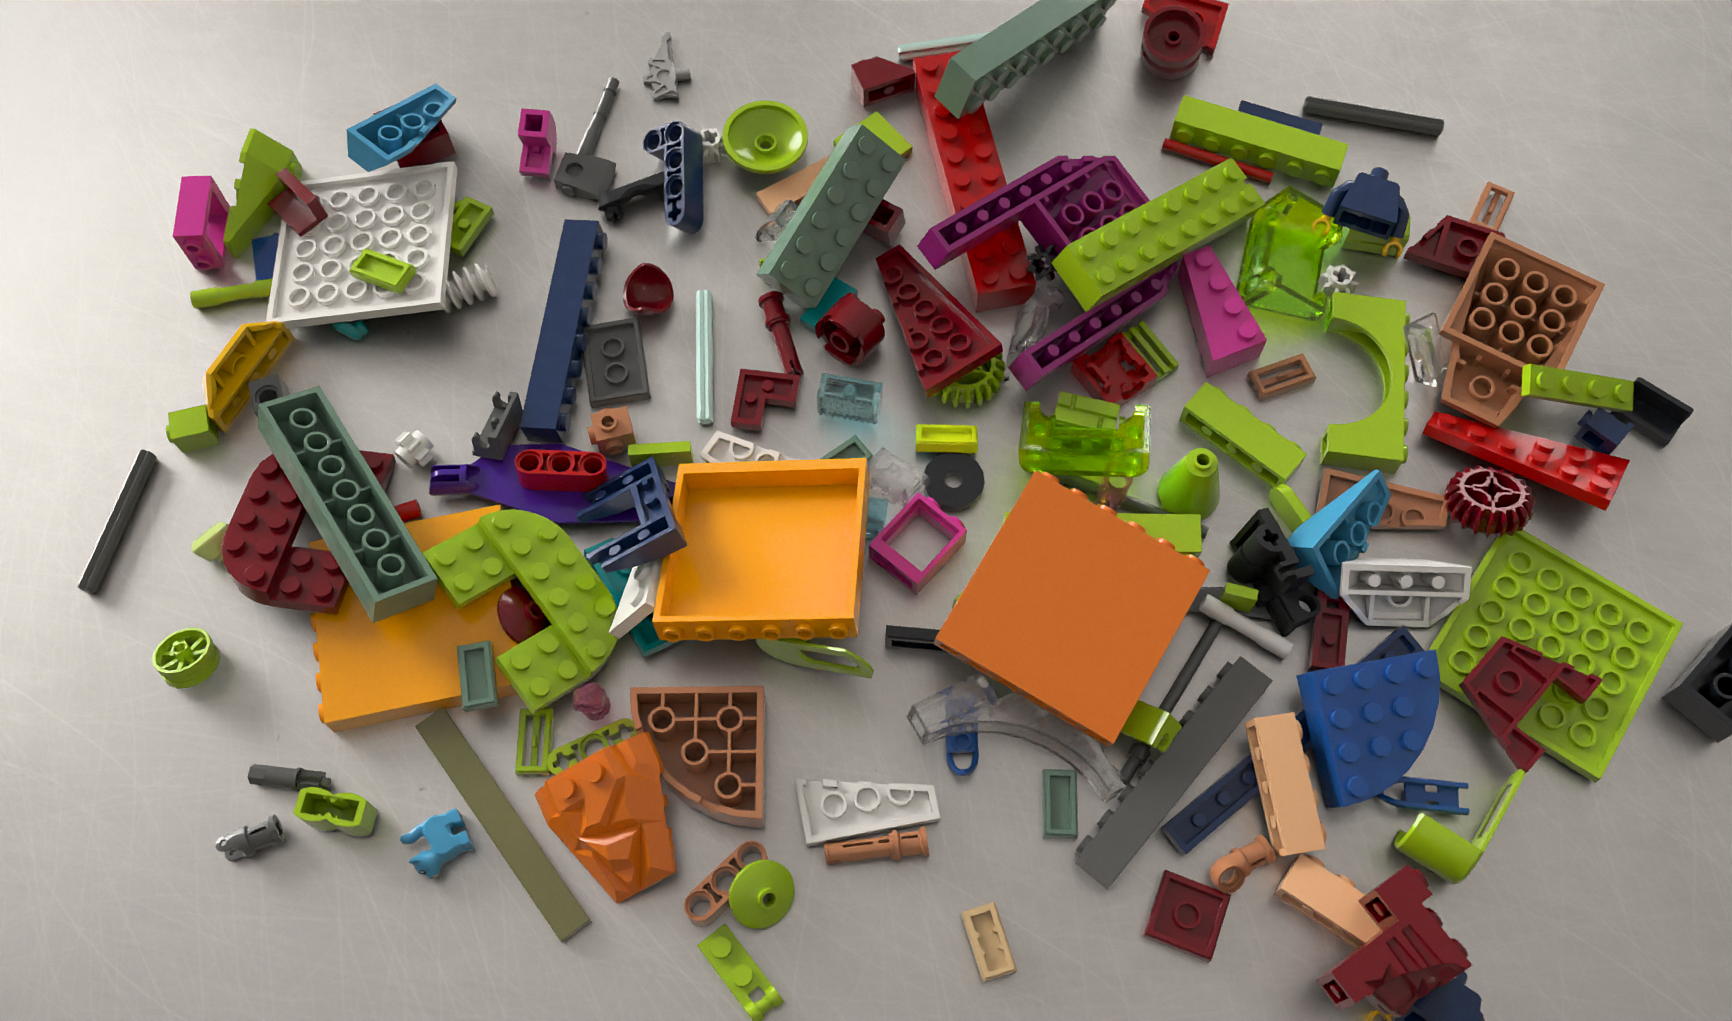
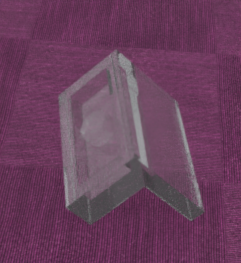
M1432 312L1403 326V332L1415 381L1436 387L1444 383L1442 371L1448 368L1442 337L1438 335L1440 328L1437 315Z

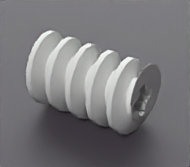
M486 261L484 270L477 263L474 264V273L472 274L466 267L462 268L463 277L461 278L455 271L451 272V281L447 280L444 310L447 313L451 312V303L458 309L463 308V299L469 305L474 304V295L481 301H484L485 291L492 297L496 296V286Z

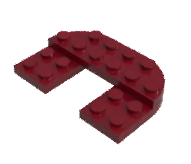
M359 450L385 492L396 464L394 454ZM271 454L261 461L252 473L226 529L222 542L224 565L239 591L257 603L272 607L337 615L349 582L331 551L292 546L307 510L274 454Z

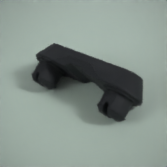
M664 172L599 195L598 210L604 212L607 221L613 222L614 215L618 220L624 214L620 205L630 202L633 197L638 195L647 196L658 192L660 201L664 202Z

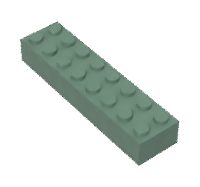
M1039 0L952 56L934 97L957 119H960L967 113L973 114L983 102L994 100L1004 88L1010 89L1022 76L1028 77L1040 64L1046 65L1056 53L1065 52L1074 41L1077 40L1079 42L1083 40L1092 29L1098 30L1107 19L1105 16L1107 10L1114 5L1116 0Z
M313 387L258 404V429L372 623L434 600L438 578L321 387Z

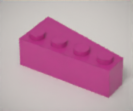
M1209 245L1183 255L1177 275L1185 304L1190 311V322L1197 336V347L1204 361L1206 378L1259 358L1267 339L1211 246Z

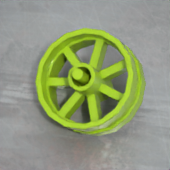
M196 627L185 628L172 633L162 640L152 656L153 666L168 686L177 689L190 688L200 684L213 674L221 660L220 651L213 643L211 637L205 630Z

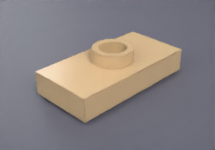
M995 902L961 912L983 983L1017 972Z

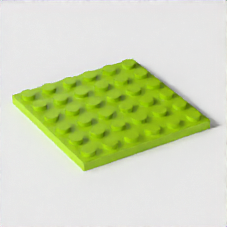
M1522 530L1516 531L1513 536L1504 534L1501 538L1495 537L1471 577L1469 600L1462 605L1459 604L1451 611L1428 650L1436 649L1440 672V688L1474 708L1459 687V684L1501 636L1543 653V657L1560 664L1565 662L1575 666L1574 670L1588 676L1594 674L1600 677L1603 681L1581 705L1552 682L1517 725L1520 730L1543 747L1547 754L1596 783L1602 778L1684 623Z

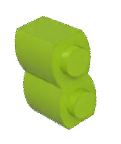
M318 787L300 789L293 811L295 816L312 828L323 831L339 828L344 833L353 836L371 834L378 810L357 794L338 793L333 795L329 791Z

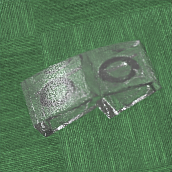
M792 199L780 203L758 229L755 237L758 242L775 241L780 237L798 208Z

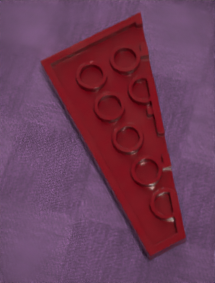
M900 244L876 258L877 267L927 399L1003 352L1002 343Z

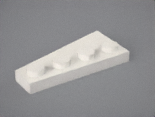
M795 778L807 847L937 822L941 818L934 785L905 783L873 784L867 781L854 783L838 782L837 780L829 779L816 781L807 780V778Z

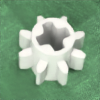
M717 128L701 129L703 160L705 164L720 163L722 156L727 155L723 145V134L720 135Z
M1344 264L1336 267L1329 265L1326 273H1322L1318 281L1319 284L1324 285L1320 293L1325 294L1329 299L1333 292L1351 294L1358 286L1357 282L1352 281L1356 272H1352Z
M418 430L413 434L404 431L394 441L398 445V449L394 452L395 455L409 468H412L415 464L424 468L434 458L430 454V450L434 447L433 444Z

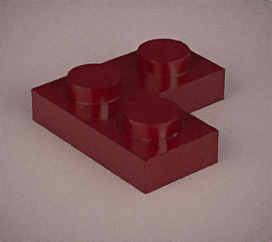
M740 368L731 416V427L762 431L766 404L796 407L801 382L800 375Z

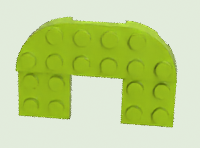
M523 510L495 511L480 517L478 523L422 553L438 578L437 582L457 610L518 577L552 624L551 626L499 655L495 661L533 715L593 678L609 659L617 642V638L609 634L617 611L615 601L608 588L571 538L551 520L536 513Z

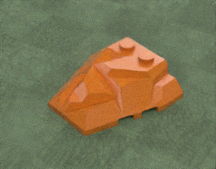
M649 732L640 733L625 739L617 745L600 749L544 782L545 786L541 787L534 794L550 829L617 904L677 872L672 830L670 827H667L664 807L668 806L667 795L662 793L660 774L664 773L663 762Z

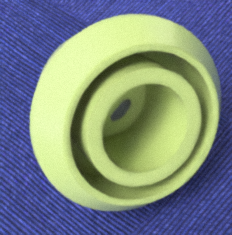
M218 522L200 535L191 544L192 553L209 562L216 558L220 563L223 560L222 542L228 524Z

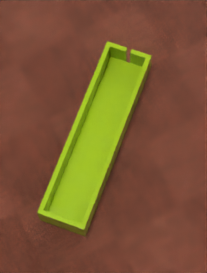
M1231 157L1070 243L1053 260L1052 265L1085 312L1178 261L1183 258V255L1201 248L1247 222L1266 203L1251 183L1246 185L1244 181L1247 177Z

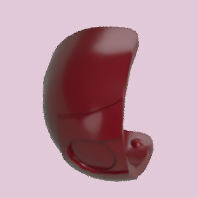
M642 263L628 276L623 290V303L627 309L638 315L650 316L667 311L673 303L674 292L671 281L666 273L656 265Z

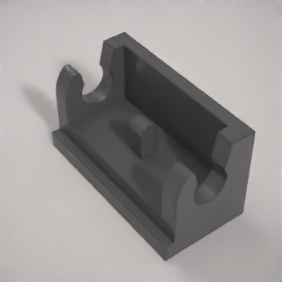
M498 391L495 392L492 398L494 408L481 435L475 432L472 437L473 456L503 461L521 423L523 409L518 393L510 392L508 395L509 403L501 400L500 393Z

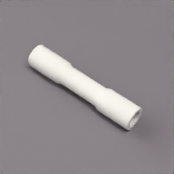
M1210 594L1204 597L1198 608L1200 612L1221 624L1230 626L1283 660L1288 656L1294 645L1293 642L1236 612L1231 606Z

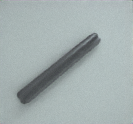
M1306 96L1303 104V111L1305 113L1435 136L1441 135L1444 128L1443 119L1320 97Z
M146 450L138 451L77 584L81 591L91 594L97 592L157 457L154 453Z

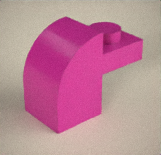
M521 108L518 137L523 146L519 172L522 176L550 178L553 155L556 156L557 148L555 120L548 110Z

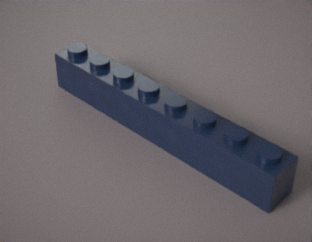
M564 220L520 428L528 441L564 443L565 433L569 432L571 428L570 409L571 405H574L576 402L577 392L575 384L576 379L581 377L582 363L580 360L582 352H585L587 347V336L583 334L584 328L592 323L591 305L592 301L597 298V276L601 275L603 269L602 251L607 249L608 244L607 234L603 233L599 221Z

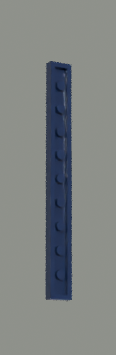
M1403 625L1393 631L1357 663L1423 652L1425 650ZM1303 707L1295 714V718L1302 727L1303 736L1301 744L1303 752L1306 753L1313 746ZM1251 752L1161 827V830L1181 855H1186L1260 792Z

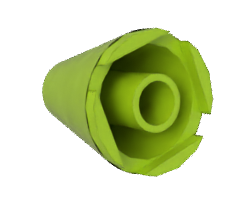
M1205 448L1193 449L1163 474L1157 488L1161 507L1174 514H1200L1201 520L1208 518L1215 511L1220 500L1218 460L1213 452Z

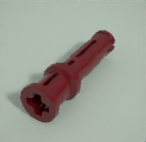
M779 291L765 293L758 299V305L764 310L766 317L764 324L766 329L773 334L784 373L792 374L794 370L795 375H800L801 377L804 371L789 330L791 318L785 312L783 306L784 296Z

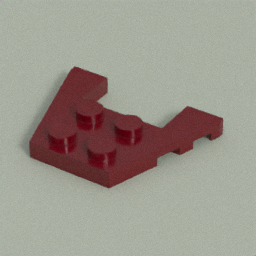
M1501 636L1459 684V687L1517 770L1522 769L1527 773L1545 752V749L1517 727L1522 718L1552 682L1581 705L1591 696L1603 680L1594 674L1588 676L1574 670L1575 666L1565 662L1560 664L1543 657V653Z

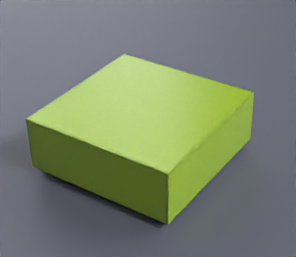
M1228 582L1222 589L1218 600L1231 606L1233 609L1249 613L1257 601L1259 590Z

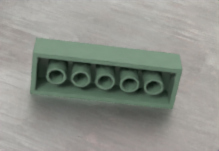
M863 124L848 127L756 275L779 292H782L783 295L801 308H816L902 169L906 159Z

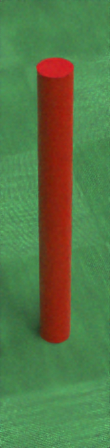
M1165 138L1162 145L1164 150L1213 166L1229 159ZM1234 160L1245 176L1270 184L1273 172Z

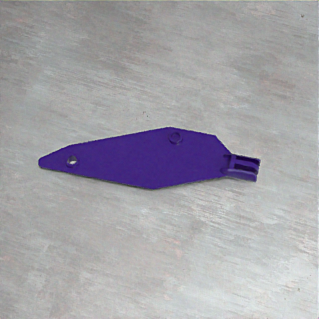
M561 443L510 445L503 461L480 457L472 464L431 465L429 494L431 496L471 494L515 510L536 513L556 524L580 523L576 517L577 511L586 509L592 504V502H587L583 497L586 492L529 490L522 487L519 483L515 459L520 452L529 449L581 451ZM606 459L609 480L631 468ZM667 480L670 489L667 493L672 505L676 483ZM633 507L618 514L585 523L640 522L636 507Z

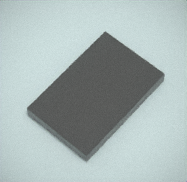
M639 317L585 326L583 334L587 336L586 351L583 352L591 409L651 399Z

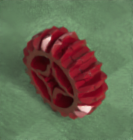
M1477 465L1475 469L1465 467L1463 472H1456L1455 476L1447 483L1444 499L1447 500L1446 511L1448 515L1452 516V522L1461 523L1462 529H1472L1474 534L1477 532L1484 533L1487 538L1490 534H1495L1501 538L1504 534L1513 536L1516 531H1522L1526 524H1528V521L1531 520L1535 506L1532 488L1526 486V480L1516 479V473H1505L1504 468L1495 470L1491 465L1488 468H1482L1480 465Z

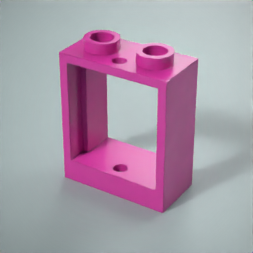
M211 175L181 177L173 229V238L193 267L202 270L224 268L227 251L223 238L230 205Z
M918 492L869 544V558L917 596L964 545L967 530L962 521L957 517H950L944 513L940 505L933 498H925ZM918 515L951 540L922 572L890 547L892 542Z

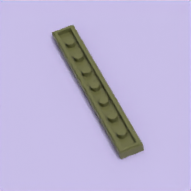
M442 707L415 726L559 940L562 943L588 925L591 920L445 708Z

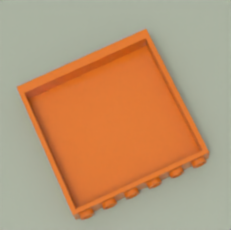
M1035 470L937 634L934 645L1098 742L1110 747L1117 739L1210 570L1204 567V562L1199 558L1189 554L1185 556L1174 550L1175 546L1171 542L1163 538L1155 539L1146 534L1145 528L1132 521L1127 523L1116 517L1117 513L1110 507L1105 505L1097 506L1088 501V496L1082 491L1075 488L1069 490L1060 485V481L1052 474L1042 472L1041 474Z

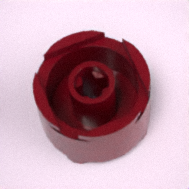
M847 293L844 297L839 298L816 323L815 333L818 339L821 336L827 343L824 349L833 358L845 365L851 366L853 362H857V365H860L884 339L885 329L883 323L885 322V317L879 310L871 309L855 294Z

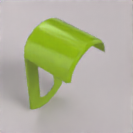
M780 638L778 640L755 639L757 645L767 654L789 664L872 679L874 673L869 663L847 649L807 643L808 640L799 638ZM803 651L846 657L856 663L857 667L814 660L803 654Z
M1522 769L1517 770L1499 789L1471 843L1426 814L1420 813L1407 833L1401 829L1399 830L1394 841L1396 849L1450 884L1461 883L1471 873L1483 855L1526 775L1525 771ZM1510 787L1491 825L1489 826L1485 834L1482 836L1497 806L1499 805L1504 793Z

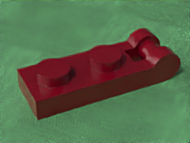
M1316 587L1314 595L1320 601L1321 610L1313 618L1308 670L1317 671L1345 666L1350 607L1341 596L1337 599L1331 598ZM1327 603L1336 604L1337 609L1327 607Z

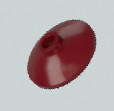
M514 586L501 594L497 604L498 618L505 633L515 643L520 644L552 625L525 587Z

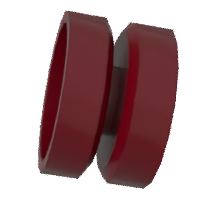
M1177 5L1163 7L1150 16L1144 27L1140 50L1142 63L1150 73L1158 78L1173 80L1183 78L1195 69L1199 63L1205 39L1204 24L1199 16L1190 9Z

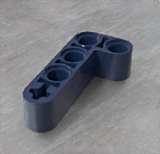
M675 120L649 130L644 136L642 145L645 152L664 161L666 223L692 235L701 229L704 219L702 135L699 131L681 121Z

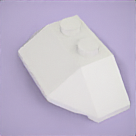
M1354 559L1342 562L1339 595L1366 626L1401 627L1404 625V627H1431L1448 615L1459 604L1462 605L1469 600L1472 567L1425 559Z

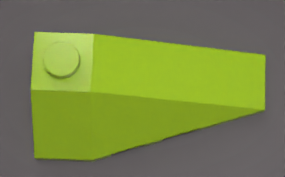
M252 128L249 129L240 153L239 162L243 163L244 166L241 179H235L234 183L237 202L236 206L229 208L223 243L233 258H239L275 214L267 203L286 190L276 174L286 168L298 180L302 176V166L293 150Z

